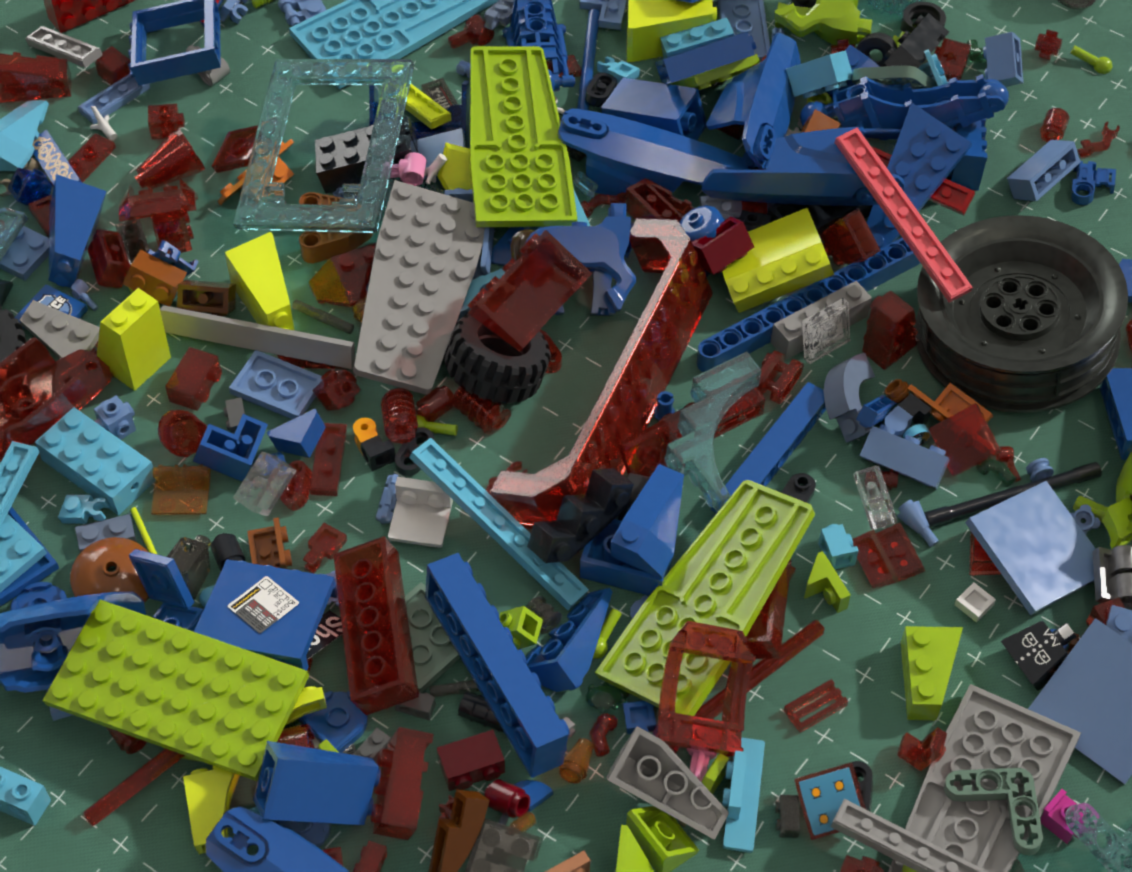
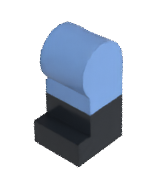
M911 393L885 417L884 425L896 430L894 435L902 438L905 431L915 424H927L932 408Z

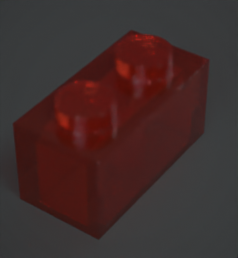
M369 840L367 846H363L360 854L361 860L355 864L353 872H380L388 855L387 846Z

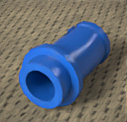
M668 391L658 394L657 406L654 409V416L661 423H667L675 416L673 408L674 396Z

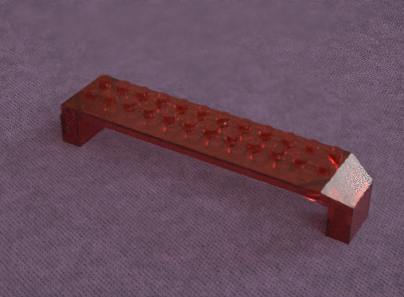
M636 219L630 230L629 241L643 272L663 273L569 456L535 474L501 470L490 490L493 498L524 528L532 529L534 522L557 520L563 496L586 494L593 469L615 468L622 475L624 474L654 414V409L657 406V396L660 392L666 390L713 295L705 275V270L699 261L697 251L677 220Z

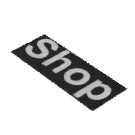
M330 610L323 614L306 658L309 659L354 625Z

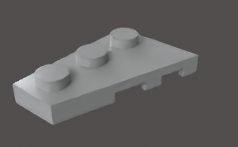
M35 300L31 302L20 318L21 325L42 344L47 345L60 360L65 361L76 374L99 338L100 327Z

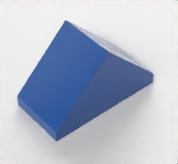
M313 409L268 431L267 434L278 451L310 458L326 426L317 410Z

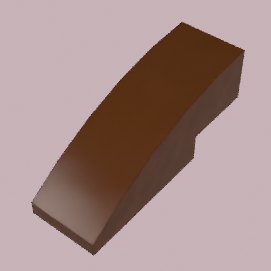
M456 790L451 818H439L429 872H457L468 857L483 825L489 800L480 792Z

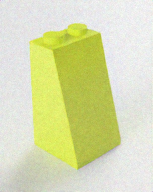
M628 0L627 62L663 57L660 37L716 21L717 7H713V0H699L694 3L680 0Z
M271 232L226 251L225 257L231 284H236L237 294L258 324L294 330L291 306L273 234Z
M137 288L100 322L96 364L134 391L171 358L159 303L141 289Z

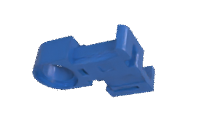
M1080 161L1073 169V171H1077V177L1072 181V201L1078 205L1091 203L1094 198L1095 185L1097 187H1101V185H1106L1107 187L1108 185L1110 193H1114L1116 169L1097 168L1096 170V162L1088 161V164H1083V161ZM1079 190H1086L1089 192V194L1086 196L1078 195L1076 192Z
M164 240L161 241L156 252L151 249L146 252L187 272L186 276L192 273L198 264L196 259L188 263L179 258L181 251Z

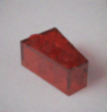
M13 52V55L0 53V103L71 97L72 76L67 59L36 55V58L22 57L21 53Z
M647 178L626 188V211L647 232L651 233V236L669 254L685 247L678 237L677 228L683 216L691 209H694L691 206L692 202L686 199L681 201L672 196L671 191Z
M891 290L882 297H876L871 303L870 317L867 320V331L863 338L862 352L883 370H886L913 349L919 341L915 337L918 330L914 327L916 324L914 309Z
M399 727L386 747L380 749L377 765L381 767V776L378 786L374 787V794H378L377 804L373 805L370 821L374 823L373 834L409 840L416 831L423 791L420 790L422 772H427L429 763L424 762V752L427 746L432 744L434 734Z

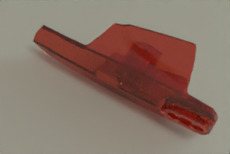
M33 337L0 363V463L12 441L27 445L33 444L73 407L80 410L111 382L110 368L94 352L79 349L55 361L45 346L36 337Z

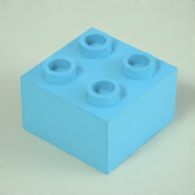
M846 51L829 54L786 69L794 97L803 95L804 99L847 86L846 81L852 79L853 74Z

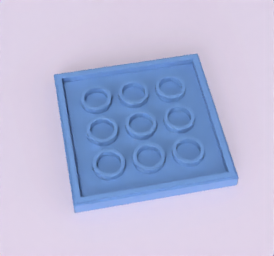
M1047 481L970 517L965 522L1030 615L1094 582L1093 551L1096 548Z
M1095 618L1028 709L1081 732L1075 748L1126 784L1132 776V643Z

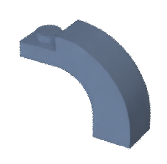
M865 353L855 355L834 366L828 372L824 383V401L829 419H837L846 443L870 433L871 427L865 428L856 420L862 409L859 399L860 384L875 377Z

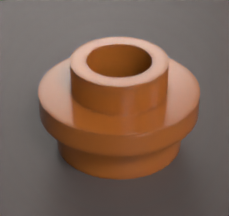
M896 379L887 385L884 393L892 401L901 403L909 395V385L907 382H902L901 379Z

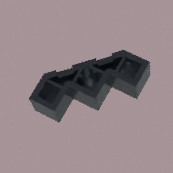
M929 13L925 18L920 15L911 25L915 29L911 33L906 31L898 40L901 45L897 49L892 47L883 58L886 61L883 66H913L919 68L926 60L924 51L929 49L930 53H932L949 31Z
M615 468L593 469L586 494L563 496L557 520L534 522L527 547L545 563L569 561L627 509L634 483Z

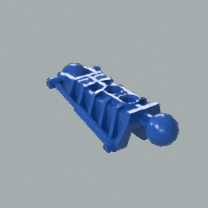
M514 0L510 27L502 29V35L506 38L507 46L541 47L544 51L545 59H549L550 70L548 69L553 92L559 91L560 86L563 88L574 87L575 77L573 78V75H569L567 67L568 57L564 40L566 27L564 24H557L552 0ZM563 72V76L559 78V74Z

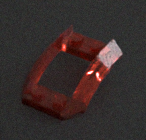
M181 178L180 189H178V186H167L163 188L162 192L155 193L153 189L138 191L139 195H135L134 189L130 185L119 203V221L197 211L196 200H198V195Z
M687 621L670 642L661 685L658 717V738L667 745L719 753L726 757L734 756L735 751L743 752L741 737L744 731L747 689L752 665L755 662V656L750 653L746 645L748 640L743 631ZM683 653L732 661L726 684L722 721L675 713L677 685Z

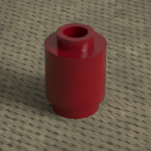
M497 779L489 784L484 793V796L489 800V808L512 818L524 816L530 806V796L526 794L524 789L501 779Z

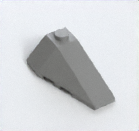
M636 726L619 752L606 776L608 781L714 840L729 814L723 805L663 740Z

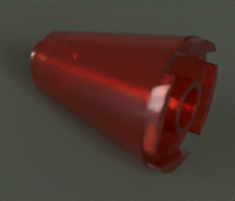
M178 128L136 169L138 174L134 177L142 189L147 187L149 190L201 173L205 170V167L192 149L193 147Z

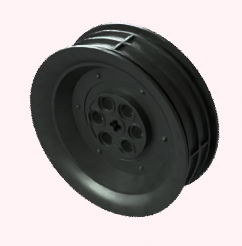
M1023 215L989 218L969 224L955 231L940 243L973 288L971 292L950 303L922 266L917 286L919 311L916 317L915 339L918 352L926 368L945 388L949 383H952L982 407L1012 413L1042 412L1069 405L1085 397L1096 389L1113 369L1120 349V328L1128 306L1127 283L1113 255L1087 233L1056 220Z

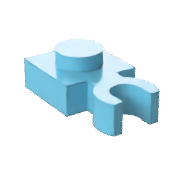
M605 57V63L597 62V71L614 76L617 79V83L623 77L636 79L640 76V68L624 61L617 63L613 58Z
M66 495L58 518L62 523L87 524L89 517H93L96 521H103L106 519V516L99 510L110 508V504L105 498L93 499L91 495Z

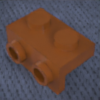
M279 517L273 518L274 526L247 531L252 564L271 565L283 569L292 566L290 549L284 550L283 544L289 542L286 526H280Z

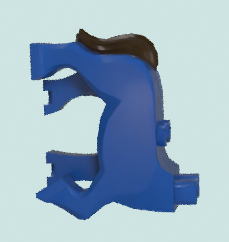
M611 203L610 208H608V216H606L601 224L596 226H587L586 222H572V226H549L539 228L536 231L522 230L517 232L512 237L510 245L513 269L510 276L506 279L509 285L515 286L514 311L532 309V311H539V315H563L565 313L562 303L554 295L552 288V275L555 266L569 272L592 273L593 297L591 316H613L616 312H620L626 297L636 283V276L624 260L631 229V217H626V204ZM613 277L616 280V284L614 287L611 288V282ZM533 284H534V289H535V291H536V293H537L538 299L535 297V295H534V293H533V290H532Z

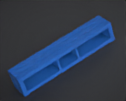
M881 395L871 402L864 404L856 420L865 428L872 427L885 419L895 407L896 402Z

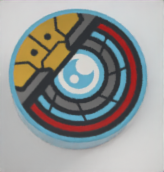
M917 424L906 430L902 438L904 439L905 435L912 436L921 441L919 444L921 446L929 440L931 433L926 425Z

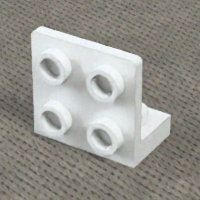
M397 477L395 484L397 501L388 539L390 541L441 548L453 499L435 482Z

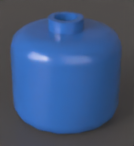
M704 205L691 209L679 222L677 228L678 237L695 260H697V257L690 243L704 236L715 238L716 229L725 221L721 213L713 206Z

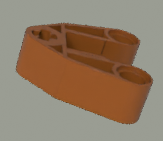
M313 192L305 193L300 197L299 205L302 221L307 225L324 226L321 230H308L300 235L301 255L305 262L313 264L351 253L373 236L371 213L347 198Z

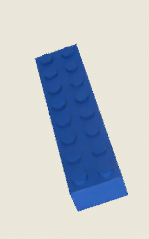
M459 553L427 564L425 598L530 777H536L563 765L565 751H567L568 736L570 735L568 725L557 716L551 697L545 696L537 674L531 673L524 653L515 647L510 630L507 627L504 628L501 624L496 607L494 605L490 606L482 584H477L473 578V572L469 563L464 562Z

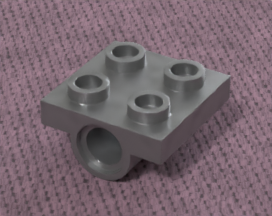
M1121 545L1111 550L1102 547L1096 548L1093 551L1096 602L1132 610V546Z

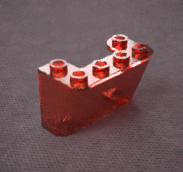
M547 230L540 236L535 233L519 250L523 255L517 261L512 258L502 268L505 274L500 279L495 276L467 305L471 309L468 312L469 315L519 352L541 330L543 325L592 275Z

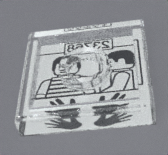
M844 298L802 320L804 360L809 364L850 342L849 302Z

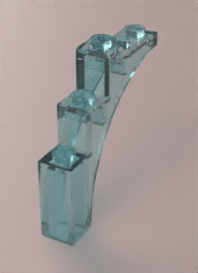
M748 352L693 377L690 393L695 404L680 410L678 429L683 437L667 444L665 456L667 467L684 474V476L689 474L692 484L700 488L707 505L711 508L713 507L716 512L722 508L731 495L723 484L715 463L714 435L728 409L744 394L759 386L762 370Z

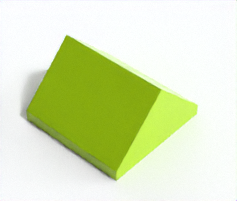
M657 807L631 809L627 813L626 825H628L646 858L657 872H671L700 851L675 818Z

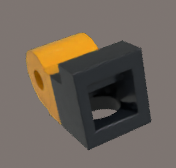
M360 418L353 424L355 443L371 471L373 472L395 462V448L390 439L382 442L377 433L375 422L370 418Z

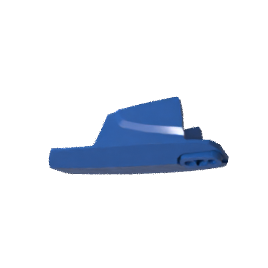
M781 33L774 35L765 60L735 76L731 82L726 84L706 124L708 129H716L733 124L744 125L742 141L746 152L742 158L748 169L758 167L759 170H766L768 168L777 138L786 136L794 107L795 97L786 69L801 64L796 41Z
M572 108L564 112L558 130V137L562 143L586 154L588 190L595 193L648 202L667 201L684 181L702 185L705 177L712 169L749 170L745 161L740 156L670 131L609 114Z
M858 127L803 132L777 138L766 170L712 169L702 184V191L709 197L717 199L799 205H879L834 143L837 137ZM891 174L904 191L905 180L898 174Z
M133 591L99 593L50 601L0 613V684L6 691L17 690L27 693L48 690L99 600L146 615L143 599Z
M243 807L226 811L206 839V855L223 872H349L318 847L278 822L274 823L271 820L263 819L261 815ZM227 827H231L234 837L225 838L222 836V831ZM251 845L259 847L256 855L251 856L247 853V849Z

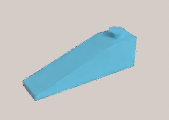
M28 100L0 119V171H22L33 155L35 148L32 144L39 137L37 129L44 121L49 105L47 100Z

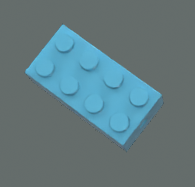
M75 407L35 441L42 461L93 498H105L110 504L108 509L118 516L157 480L152 462Z

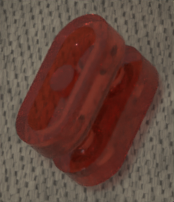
M777 350L767 353L762 362V368L759 371L755 370L750 378L751 391L762 396L768 390L771 392L770 400L781 405L799 380L804 363L792 359L789 364L784 363L785 354ZM778 373H782L777 382H774Z

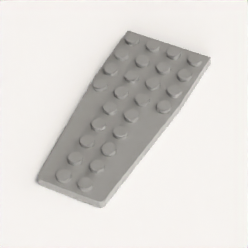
M394 180L375 247L353 367L355 375L427 395L431 392L472 282L483 244L485 227H476L473 202Z
M970 684L934 754L905 830L988 872H1009L1020 853L1013 844L1007 800L953 801L947 797L944 791L947 775L956 770L1023 768L1033 776L1041 819L1044 808L1053 796L1081 732ZM983 779L980 782L981 787L987 791L997 788V784L992 779ZM1015 779L1014 783L1018 785L1019 790L1018 796H1022L1024 784L1021 783L1020 779ZM971 780L972 791H975V780ZM954 781L953 786H956L958 791H962L963 786L960 785V781ZM1019 805L1015 808V812L1020 817L1026 818L1032 815L1031 809L1026 805ZM1029 826L1024 827L1025 833L1023 836V840H1026V842L1030 838L1028 832ZM893 859L888 872H902L903 864Z

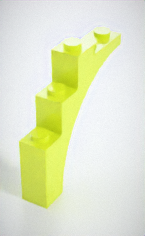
M309 686L303 688L286 725L304 715L327 708L322 687ZM213 766V770L202 768L192 771L191 775L183 776L193 842L198 854L206 853L207 837L225 812L230 810L231 799L240 777L238 774ZM228 827L222 831V836L228 838Z

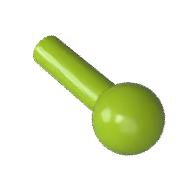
M1074 45L1070 54L1092 65L1094 70L1100 74H1107L1112 70V61L1108 57L1098 58Z
M421 415L413 416L408 422L409 432L419 427L427 428L432 433L456 436L458 432L457 425L428 422Z
M614 608L611 609L602 626L593 659L604 657L608 651L607 640L622 615L620 611Z

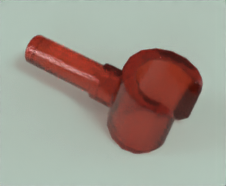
M1010 446L998 447V451L995 453L996 461L1006 462L1014 481H1020L1021 478L1013 461V448Z

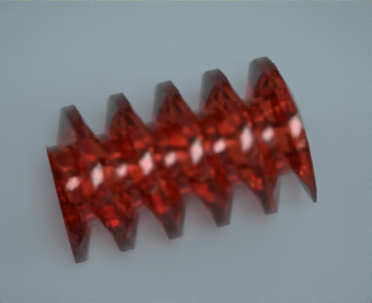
M459 386L454 393L452 399L453 407L460 410L478 428H482V431L487 435L498 432L511 417V411L509 409L503 410L504 405L502 403L496 404L490 399H480L478 395L465 391L463 386Z
M404 388L391 389L385 393L381 400L385 434L394 443H407L414 439L418 428L413 395Z

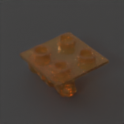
M175 464L174 467L163 465L153 467L155 486L151 514H207L211 469L204 467L203 464L188 467L187 464H183V467H179L178 464Z

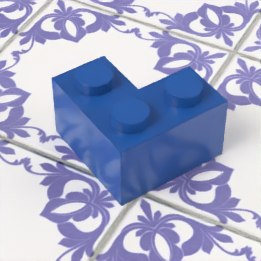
M245 414L242 415L234 434L208 424L193 462L244 482L268 424Z

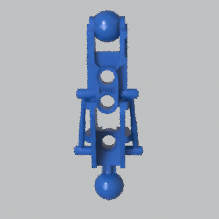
M983 74L976 76V80H957L955 77L949 79L948 84L925 89H913L910 83L903 85V88L891 87L873 81L866 76L860 78V84L840 91L838 88L834 89L833 103L825 105L818 101L806 104L800 113V121L802 126H804L808 117L816 109L830 118L837 116L842 128L858 127L865 138L898 140L911 102L952 129L958 124L962 125L963 128L979 120L992 118L995 112L1004 110L1009 100V91L998 80L985 79Z

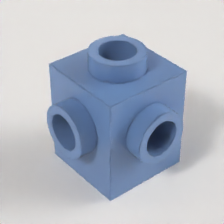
M117 395L103 401L94 408L97 418L95 422L120 440L136 431L132 418L135 415L134 410L128 402L123 403Z

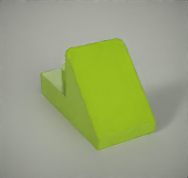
M821 551L817 554L804 598L823 592L826 602L829 605H833L836 612L839 613L848 608L851 595L824 552Z

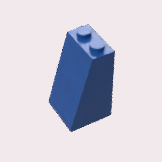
M623 77L601 107L604 114L640 122L696 141L707 124L699 91L697 88Z
M58 174L55 179L49 207L48 281L54 282L59 286L71 288L78 278L97 228L106 191Z
M267 741L253 801L262 818L267 820L365 825L366 817L372 813L373 798L371 796L373 788L379 784L381 771L378 769L379 766L373 758Z

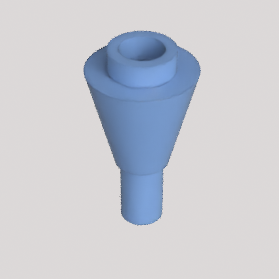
M908 500L898 508L900 513L897 515V518L920 534L930 548L939 542L929 528V523L919 500L915 502Z

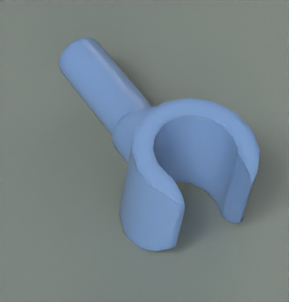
M77 279L71 286L73 297L75 299L81 298L93 311H96L98 306L86 294L89 290L88 285L83 280Z

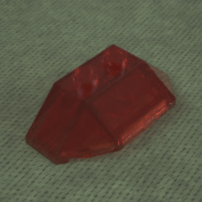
M377 242L329 258L309 281V286L318 303L325 304L326 302L332 305L352 307L366 302V289L370 280Z

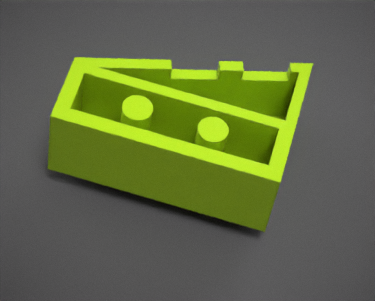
M905 626L901 639V655L907 720H937L963 627Z

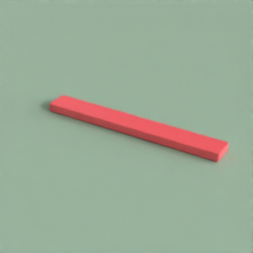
M855 128L837 137L834 143L947 301L950 303L971 292L972 285L860 130Z

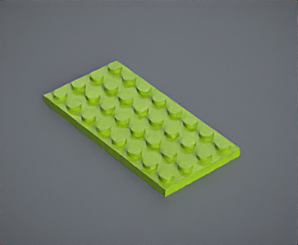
M99 600L47 691L43 702L55 709L258 781L267 741H278L309 678L308 671Z

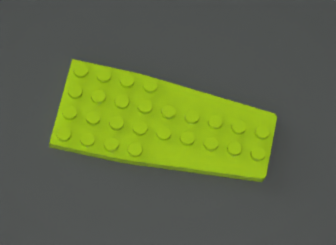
M474 46L471 48L470 175L476 227L572 226V222L578 221L569 155L566 144L562 143L558 137L561 122L544 51L541 47Z
M743 481L664 577L662 586L658 585L642 604L595 671L597 677L690 723L738 652L815 516L812 505L753 481Z

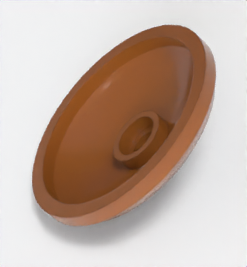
M120 537L105 538L90 544L77 556L71 569L70 582L74 596L133 591L146 603L149 596L129 558V554L135 549L148 551L139 543ZM110 566H115L116 570L113 572L107 571V568Z

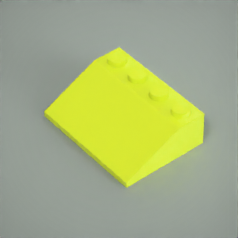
M808 208L749 231L748 234L754 248L748 251L745 257L733 261L722 271L733 303L739 313L834 275Z

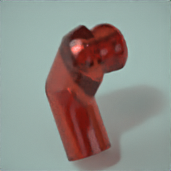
M608 713L601 714L590 730L591 741L595 754L598 757L610 753L606 735L608 731H613L617 727L618 721L614 715H609Z

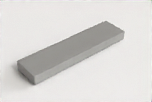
M44 26L39 27L25 38L29 46L84 68L103 55L98 47Z

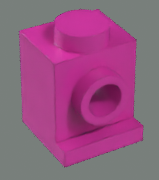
M1061 789L1044 808L1040 821L1042 825L1068 844L1074 836L1080 839L1090 825L1086 821L1090 814L1066 796L1067 792Z

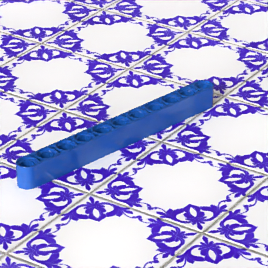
M901 237L880 248V250H876L834 272L833 276L815 282L703 340L698 346L697 367L704 373H713L771 343L774 323L855 281L868 292L919 265L920 262Z

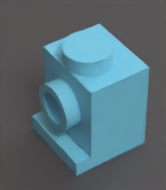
M831 524L821 529L818 544L833 568L840 569L855 565L859 550L857 546H853L852 537L850 534H846L843 524Z

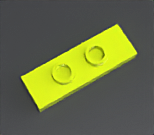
M412 84L392 92L395 102L431 129L452 120L450 112Z

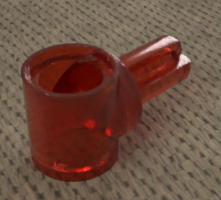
M474 15L467 20L464 30L450 36L448 42L451 48H457L468 42L483 46L493 39L494 30L484 28L486 21L480 15Z

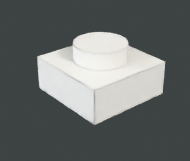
M973 582L956 599L954 605L977 623L994 606L996 599Z

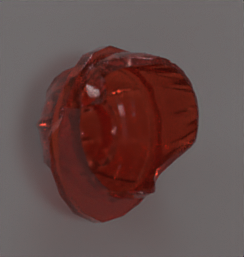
M169 410L159 421L158 435L161 443L170 453L177 457H188L197 452L207 425L199 420L195 414L188 411Z

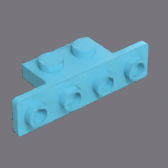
M737 737L733 761H727L725 779H730L731 781L730 789L724 788L722 801L723 807H727L729 812L725 824L724 849L748 853L753 852L765 742L762 740Z

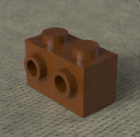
M184 280L178 284L177 308L200 313L212 312L211 315L227 316L228 313L235 309L236 284Z

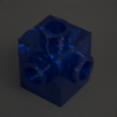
M17 167L8 190L18 202L26 206L37 205L43 207L46 199L51 194L53 185L42 171L37 169L31 171Z

